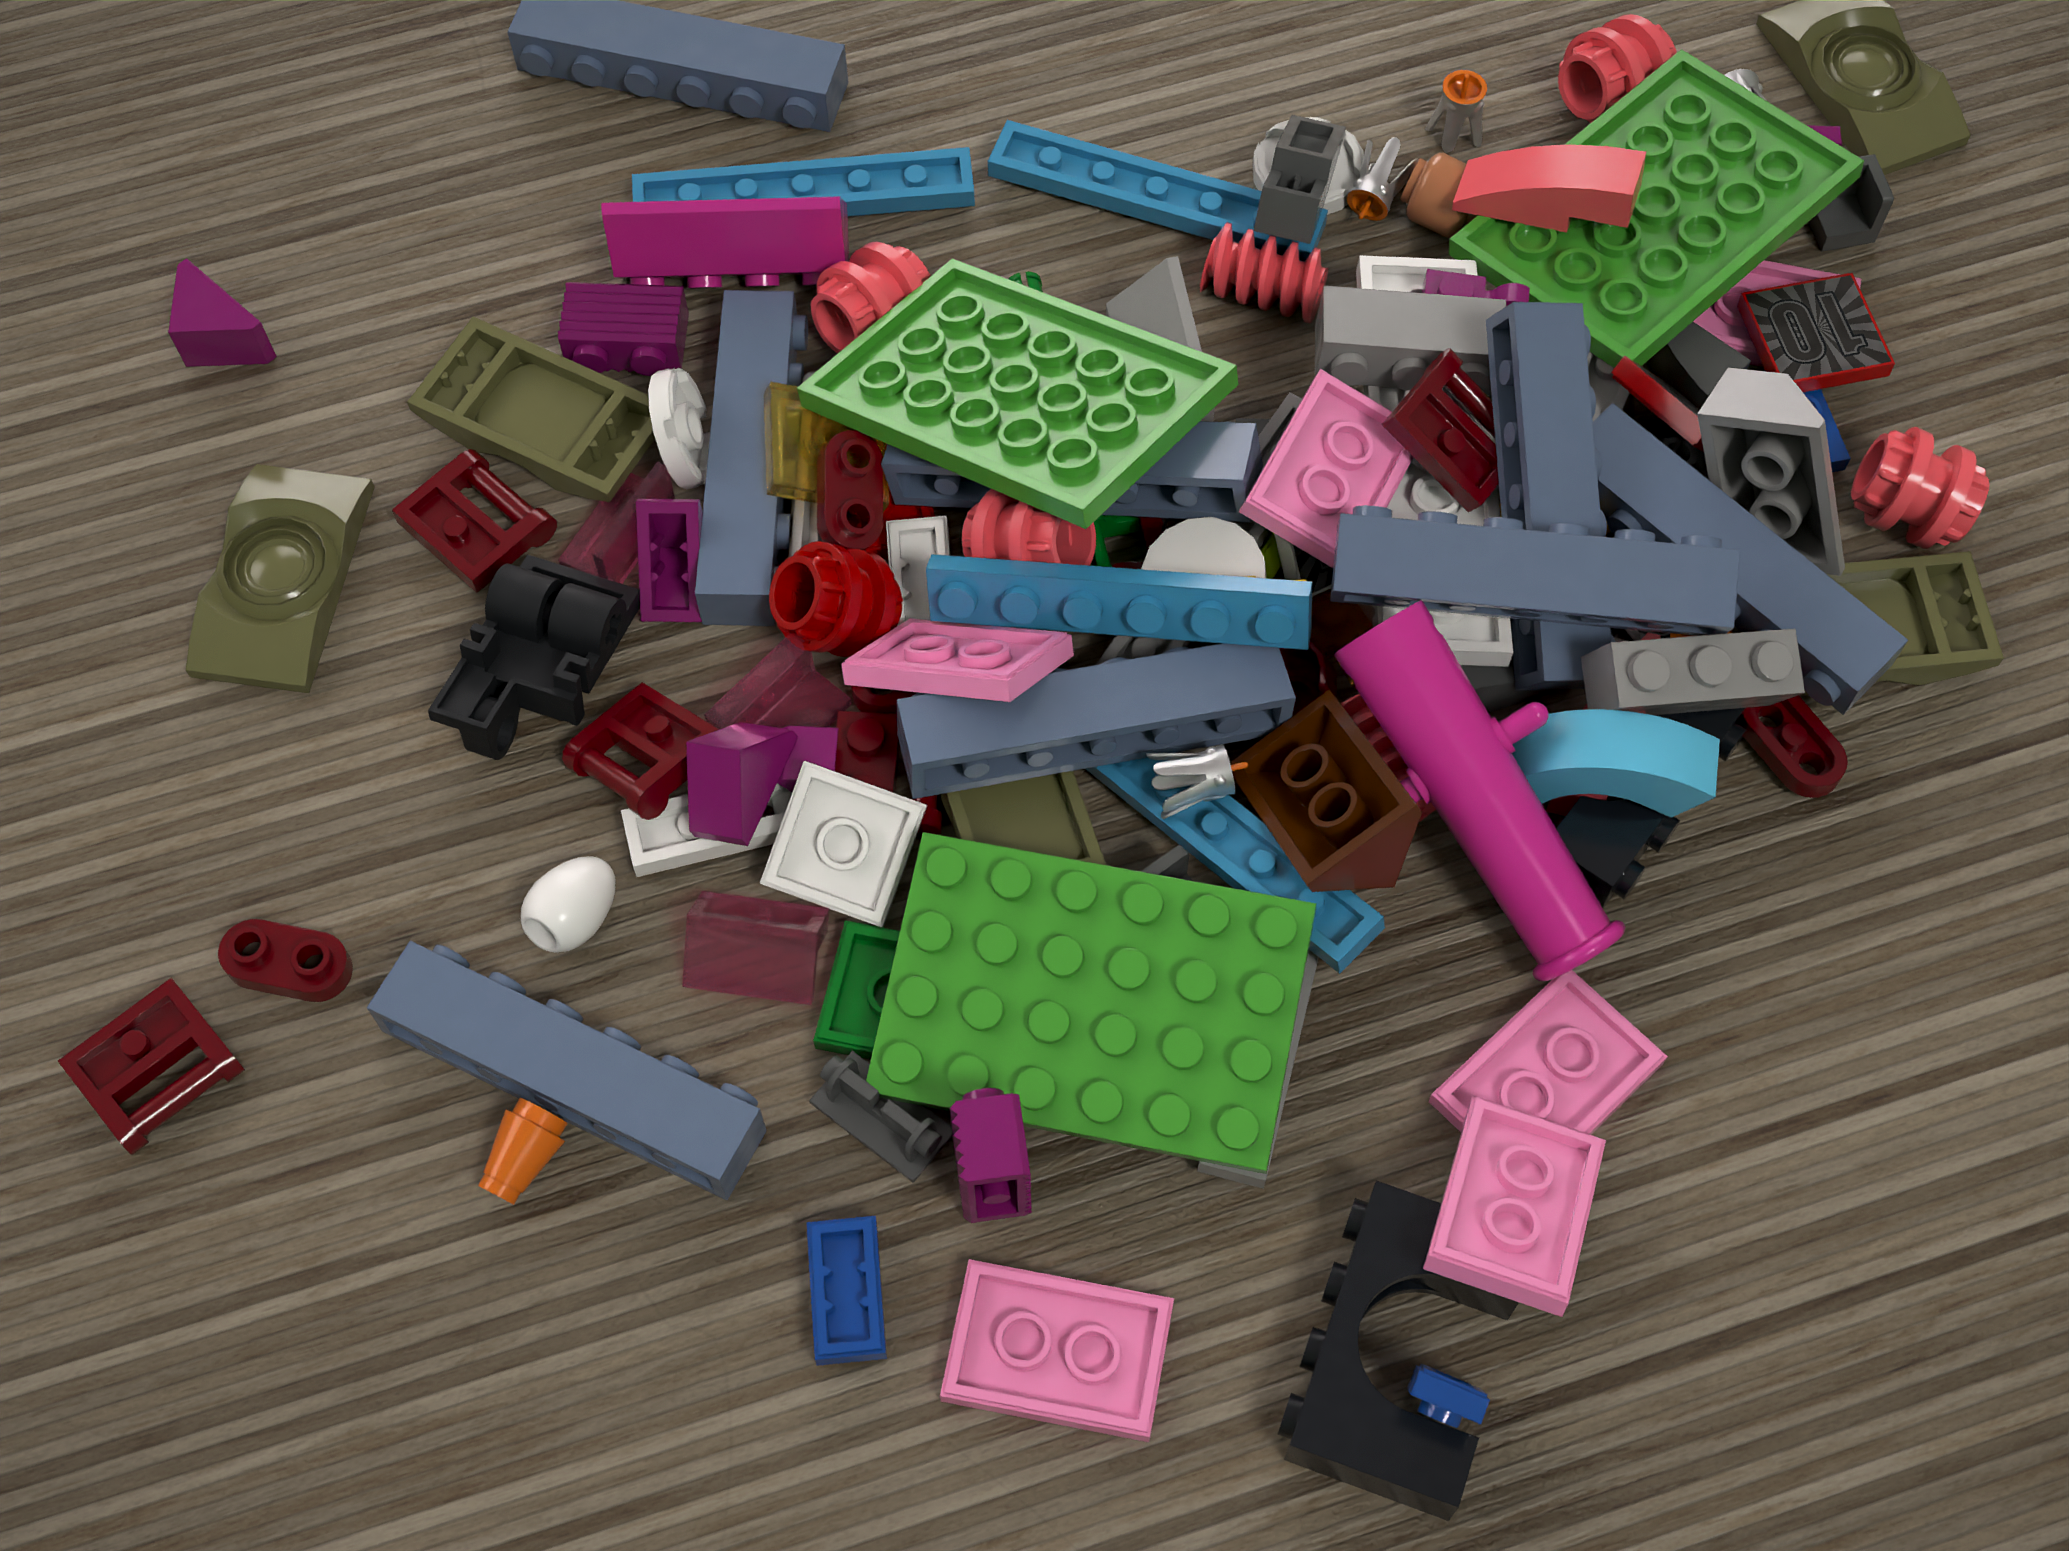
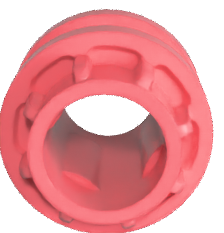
M1633 14L1622 15L1605 23L1602 27L1593 28L1579 34L1569 43L1563 61L1559 64L1558 84L1564 103L1577 118H1582L1592 123L1677 53L1674 43L1659 24L1655 25L1649 20Z
M870 242L856 250L849 262L840 261L830 266L820 274L817 281V295L811 300L812 319L818 333L832 350L839 353L912 291L921 286L930 277L926 266L909 249L900 246L893 247L882 242Z
M1912 427L1905 433L1893 430L1888 434H1881L1868 449L1855 475L1851 489V498L1854 500V507L1864 512V520L1867 525L1880 531H1886L1894 526L1898 520L1909 524L1906 535L1908 543L1922 549H1928L1936 543L1946 546L1950 542L1956 543L1960 541L1970 531L1980 515L1989 491V479L1986 476L1985 468L1976 465V455L1973 451L1960 445L1951 446L1941 456L1933 454V435L1918 427Z
M990 489L980 502L976 503L967 513L962 529V548L965 557L1090 566L1096 548V530L1094 522L1087 529H1084Z

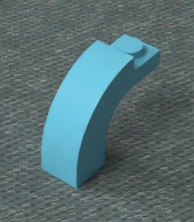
M1606 709L1556 712L1549 714L1544 726L1513 744L1516 751L1512 754L1541 804L1568 795L1599 794L1627 799L1672 818L1716 798L1720 739L1671 719L1638 712Z

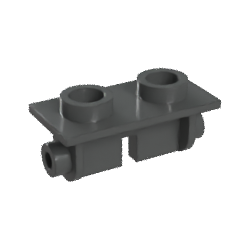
M854 1051L844 1061L837 1055L833 1056L820 1073V1077L826 1082L809 1100L810 1104L914 1183L952 1138V1126L925 1106L880 1098L879 1091L866 1082L870 1064Z

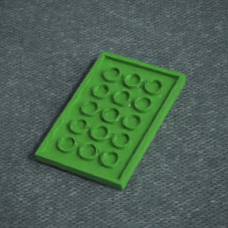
M1681 49L1565 144L1610 146L1646 151L1642 183L1628 228L1572 217L1568 231L1565 233L1554 229H1545L1478 215L1449 239V255L1457 260L1476 261L1477 274L1486 277V281L1495 287L1507 283H1519L1530 288L1529 302L1583 303L1584 324L1588 327L1591 336L1590 352L1613 368L1616 367L1624 356L1642 366L1859 179L1864 160Z
M952 258L924 281L921 286L912 291L798 386L797 391L801 407L1087 529L1238 386L1237 365Z
M923 832L866 1082L879 1091L880 1098L950 1111L955 1101L962 1100V1097L970 1091L982 1088L1001 1089L1004 1094H1019L1023 1125L1026 1127L1267 1174L1315 920L1316 903Z

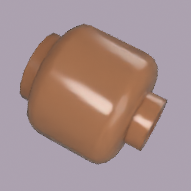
M1437 153L1429 161L1420 158L1400 199L1408 203L1406 208L1408 219L1444 237L1451 238L1464 225H1467L1478 215L1452 210L1453 201L1466 163L1445 153Z

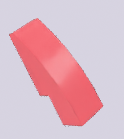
M1569 144L1532 146L1474 158L1467 161L1453 201L1452 210L1545 229H1554L1565 233L1568 231L1572 217L1628 228L1642 183L1646 151L1610 146Z

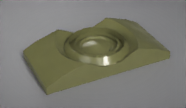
M1799 0L1759 15L1756 25L1831 126H1840L1841 139L1849 151L1858 157L1875 154L1884 175L1967 145L1971 135L1961 108L1944 73L1917 57L1905 40L1894 8L1884 0Z
M476 317L471 318L407 401L413 413L466 448L474 449L478 453L497 455L524 467L557 491L598 501L610 502L655 440L649 411L648 394Z
M260 464L254 466L228 507L223 549L216 570L198 594L186 663V672L189 677L310 693L375 488L372 479Z
M1971 551L1845 563V569L1841 576L1827 574L1908 639L1893 665L1876 682L1892 681L1921 686L1996 667L2004 659Z
M1073 771L940 794L958 839L1106 865Z

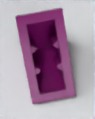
M187 258L177 265L168 333L186 367L269 364L277 357L262 323Z
M637 499L636 516L641 622H702L695 596L703 516L700 499Z
M739 722L686 742L689 831L694 837L743 846L749 845L798 739L797 734L793 730Z

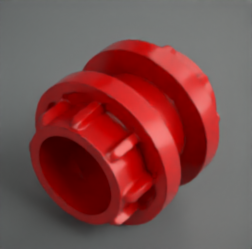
M822 541L806 544L797 550L793 556L787 558L776 569L769 592L772 616L777 622L778 629L782 631L791 645L804 651L816 653L829 652L846 658L851 657L897 627L902 613L903 598L900 587L894 579V573L881 556L870 551L845 549L840 545Z

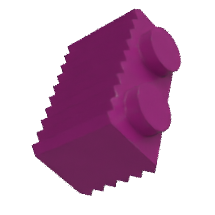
M565 283L566 292H564L563 311H561L560 330H558V341L563 357L598 373L608 372L611 369L620 372L625 369L630 373L635 371L641 375L652 376L660 370L682 369L689 318L683 286Z
M982 1088L966 1093L962 1100L955 1101L950 1108L963 1218L970 1223L1026 1216L1032 1213L1031 1172L1019 1094H1004L1001 1089Z

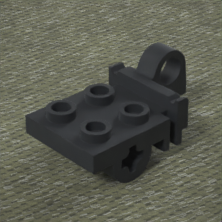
M531 555L526 556L520 567L508 563L504 564L496 572L487 593L485 603L486 620L483 625L477 623L472 625L470 628L472 641L463 639L461 642L462 658L428 709L430 720L459 729L467 751L495 760L502 759L508 752L517 731L521 708L578 726L585 716L582 692L590 693L640 609V589Z

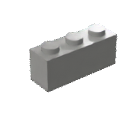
M1324 286L1315 324V376L1322 369L1348 386L1365 385L1411 390L1421 379L1426 368L1442 352L1451 348L1463 361L1460 368L1487 395H1492L1486 319L1505 308L1506 300ZM1445 387L1442 388L1444 392H1449Z
M1796 628L1611 642L1581 657L1588 709L1622 710L1662 715L1770 706L1805 693Z

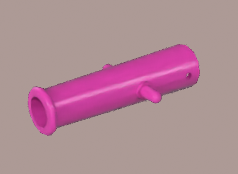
M1420 600L1338 650L1334 656L1346 674L1353 679L1355 688L1408 766L1406 771L1409 777L1400 781V783L1415 803L1424 799L1426 804L1430 802L1433 804L1538 963L1533 970L1534 978L1538 981L1552 980L1584 964L1617 942L1625 932V924L1620 920L1610 921L1512 754L1516 751L1513 747L1514 743L1546 724L1549 717L1547 708L1539 702H1532L1499 722L1495 717L1491 718L1444 636L1436 629L1433 622L1434 619L1424 602Z

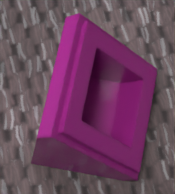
M784 727V729L793 730L797 734L798 739L777 782L779 785L793 792L804 761L835 771L839 728Z

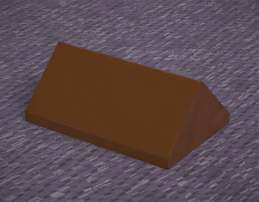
M1329 689L1230 762V765L1241 762L1248 763L1247 768L1232 771L1233 778L1312 892L1393 888L1396 885L1422 811Z

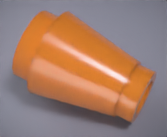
M520 1097L512 1112L505 1109L483 1171L484 1175L478 1186L514 1205L519 1195L523 1194L535 1177L565 1143L560 1136L568 1123Z

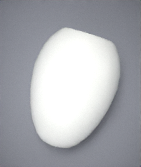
M578 857L554 867L538 879L528 891L521 907V925L528 938L538 947L553 953L573 950L589 940L602 925L614 899L616 879L611 866L606 861L597 857Z

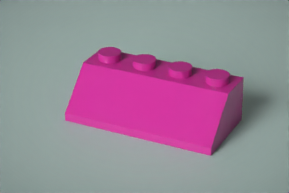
M840 196L601 203L602 219L614 278L630 279V284L665 285L664 278L687 277L688 288H721L722 276H745V287L780 286L779 275L802 274V285H817L818 278L824 270L840 261L849 262L847 203Z

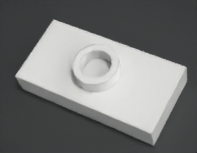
M947 516L886 521L889 567L894 573V579L900 587L903 598L902 613L897 626L908 619L930 620L926 567L932 554L951 556Z

